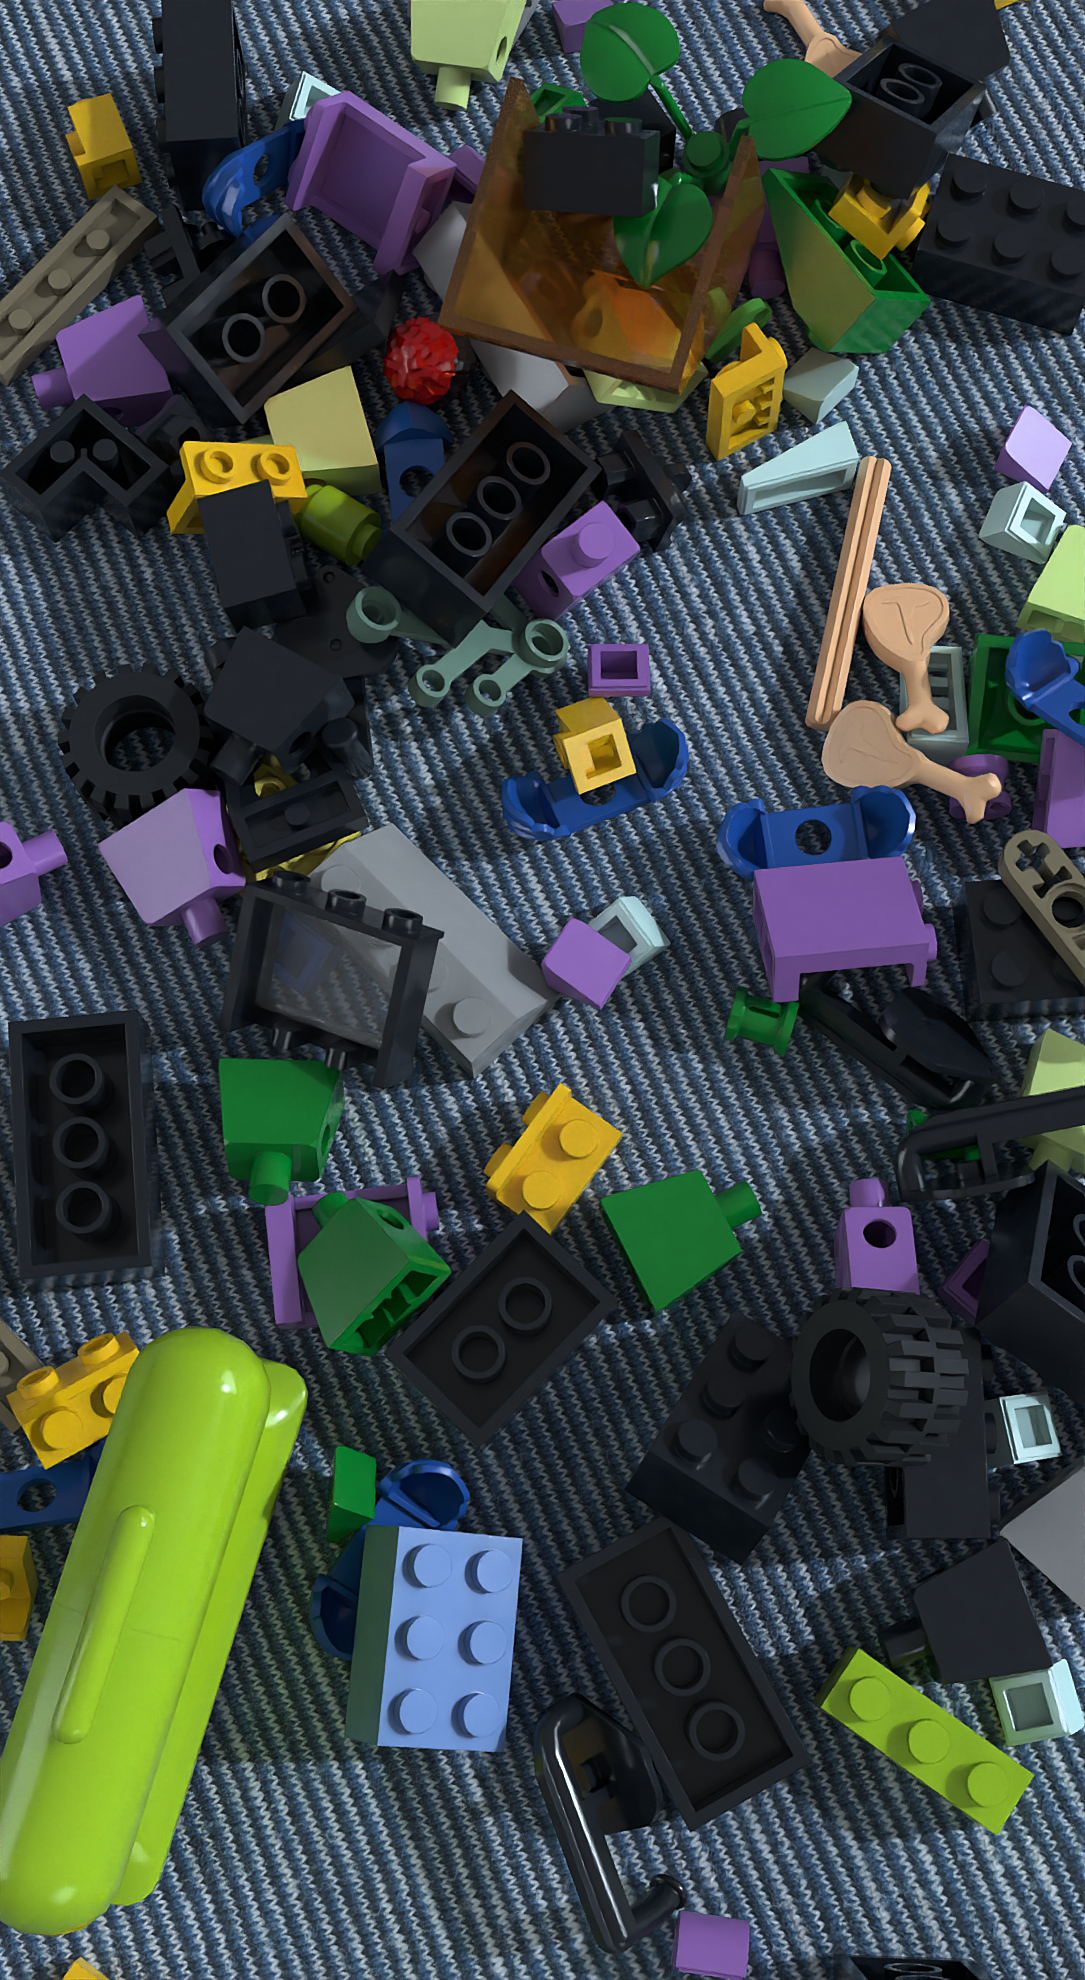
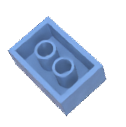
M366 1524L344 1737L376 1746L504 1752L523 1538Z

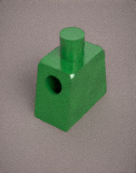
M219 1058L223 1139L229 1176L236 1180H250L249 1197L254 1202L265 1206L283 1204L288 1199L290 1181L314 1182L323 1175L344 1109L345 1097L342 1070L327 1067L324 1061Z
M700 1170L608 1195L600 1199L598 1208L652 1318L663 1314L735 1261L741 1253V1248L732 1229L762 1215L759 1202L750 1185L745 1180L713 1195Z
M332 1192L320 1198L313 1206L312 1215L321 1231L299 1254L297 1265L327 1347L373 1358L447 1279L452 1271L404 1216L393 1207L360 1197L349 1200L345 1193Z

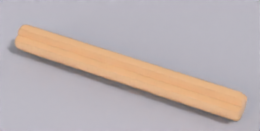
M866 456L860 461L805 718L806 725L814 730L829 732L831 724L841 711L891 472V464L884 458Z

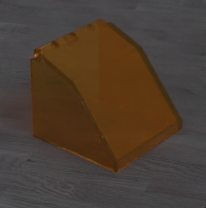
M510 76L437 325L444 332L681 395L730 316L759 239L760 225L766 205L755 139L744 135L741 136L723 199L715 198L712 208L713 227L704 246L688 262L664 275L651 288L645 290L634 280L620 257L614 237L613 216L523 209L525 131L541 124L523 79Z

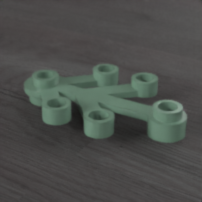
M370 586L362 589L347 608L346 620L348 629L354 638L363 643L382 642L389 635L451 646L415 614L402 611L394 595L381 587ZM502 594L489 612L503 629L489 627L481 619L456 649L450 650L434 665L426 664L421 666L410 679L408 692L417 704L423 707H434L449 692L451 683L486 653L510 656L493 675H479L469 685L464 694L465 703L473 713L482 717L491 716L505 702L507 692L528 674L547 678L560 671L567 660L569 648L567 635L552 620L537 618L529 621ZM423 680L429 681L435 687L436 692L426 688ZM479 689L487 692L492 701L482 697Z

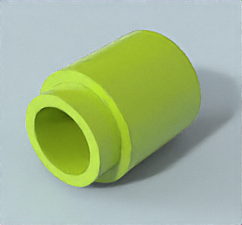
M312 484L306 488L308 498L294 517L296 526L300 527L303 538L349 566H353L361 560L365 561L382 538L383 531L380 529V515L334 486L322 487L319 484Z

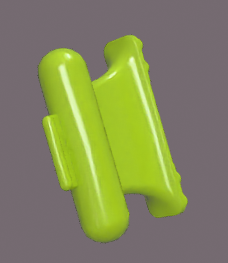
M187 1326L164 1332L141 1349L129 1369L0 1759V1921L19 1933L56 1937L82 1930L104 1914L110 1904L129 1906L141 1902L155 1890L161 1878L308 1399L305 1380L295 1369L284 1363L257 1356L243 1340L221 1329Z

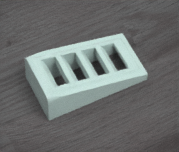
M843 421L823 430L742 475L736 504L739 514L747 515L849 489L852 486L859 456L847 422Z
M932 646L930 648V662L927 670L947 672V678L929 677L932 694L947 695V698H932L935 704L949 715V724L941 734H932L923 728L906 732L901 731L907 744L921 751L930 761L947 768L949 762L965 756L969 744L962 647ZM900 673L901 714L906 710L909 703L904 675Z

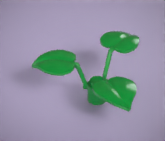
M618 3L595 12L586 22L579 59L583 79L589 90L598 99L613 104H626L635 101L646 91L650 84L686 143L682 159L688 174L677 172L672 175L669 183L658 176L657 208L642 218L613 216L614 237L620 257L638 285L648 290L664 275L688 262L706 243L713 227V212L707 196L723 194L733 185L737 175L734 159L742 155L740 146L747 131H749L748 140L750 148L759 159L771 162L793 159L813 148L830 134L843 119L853 100L848 89L814 65L799 59H780L760 68L747 82L742 94V105L748 117L736 124L729 143L726 142L722 135L714 131H702L695 134L666 85L658 76L672 68L680 57L679 38L673 25L662 13L649 6L637 3Z

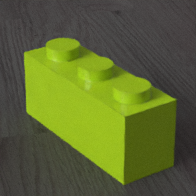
M851 1646L846 1648L811 1702L975 1823L995 1835H998L1034 1777L1033 1773L859 1648Z

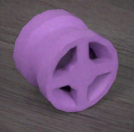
M974 754L956 758L949 762L948 769L968 777L993 773L999 778L1002 792L998 797L986 803L984 818L980 821L1000 818L1010 813L1012 810L1011 796L1004 790V781L1010 775L1009 761L1006 758L993 754ZM951 797L949 800L950 815L960 820H966L962 805L957 799Z

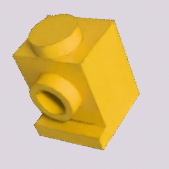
M111 92L95 98L82 99L74 105L67 107L75 131L66 133L65 136L75 164L79 169L89 200L104 196L114 185L125 189L142 183L133 147Z
M589 697L555 710L560 733L553 735V741L562 765L565 769H570L576 791L579 795L637 773L621 718L603 697Z

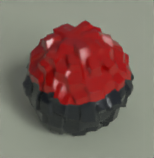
M419 313L413 318L406 320L403 325L393 329V334L390 335L386 342L387 351L383 359V376H386L394 393L403 399L404 402L410 400L425 405L434 413L444 405H448L453 400L460 398L462 392L467 389V385L473 378L475 368L477 367V356L474 354L470 339L464 335L460 326L453 325L446 316L440 313L427 315Z

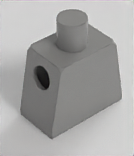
M1083 1455L1006 1511L999 1520V1533L1085 1611V1456Z

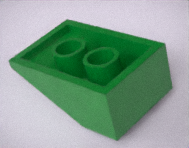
M768 168L761 178L793 309L806 323L805 333L814 345L825 352L886 353L932 301L890 251L881 261L828 215L839 192V189L828 176Z

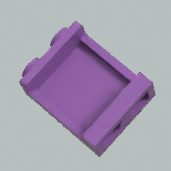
M349 90L318 100L309 109L304 120L303 128L306 133L299 155L292 163L288 172L287 180L290 184L284 205L293 211L306 206H314L375 248L377 254L372 269L382 276L392 269L401 276L421 267L412 250L438 220L458 165Z
M903 856L754 870L752 917L773 1003L798 1000L800 973L904 964L910 986L925 985L927 962L935 961L937 957L936 934L931 923H923L921 885L918 880L910 881Z
M420 1176L408 1177L406 1184L341 1191L346 1194L349 1200L360 1197L393 1207L404 1216L428 1244V1231L440 1230L435 1192L423 1193ZM289 1191L288 1199L283 1204L265 1206L275 1323L282 1331L319 1327L297 1263L299 1254L321 1231L312 1215L313 1206L320 1198L329 1193L293 1197ZM446 1280L413 1315L422 1314L435 1301V1295H441L445 1291Z

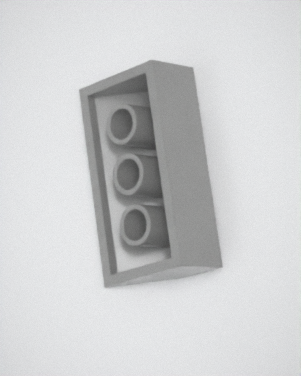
M452 201L412 250V253L425 272L424 279L434 292L439 294L451 313L452 324L459 325L464 335L470 339L471 346L480 360L481 371L486 378L496 385L503 397L512 389L562 434L618 406L599 403L593 395L569 339L571 327L586 310V307L527 215Z
M393 823L342 844L308 875L311 878V887L326 892L331 889H343L359 893L367 898V906L385 911L387 908L413 911L423 916V925L445 932L444 937L439 939L420 1026L473 1079L484 1071L563 996V993L547 987L543 971ZM312 916L319 924L345 943L346 951L391 995L401 946Z

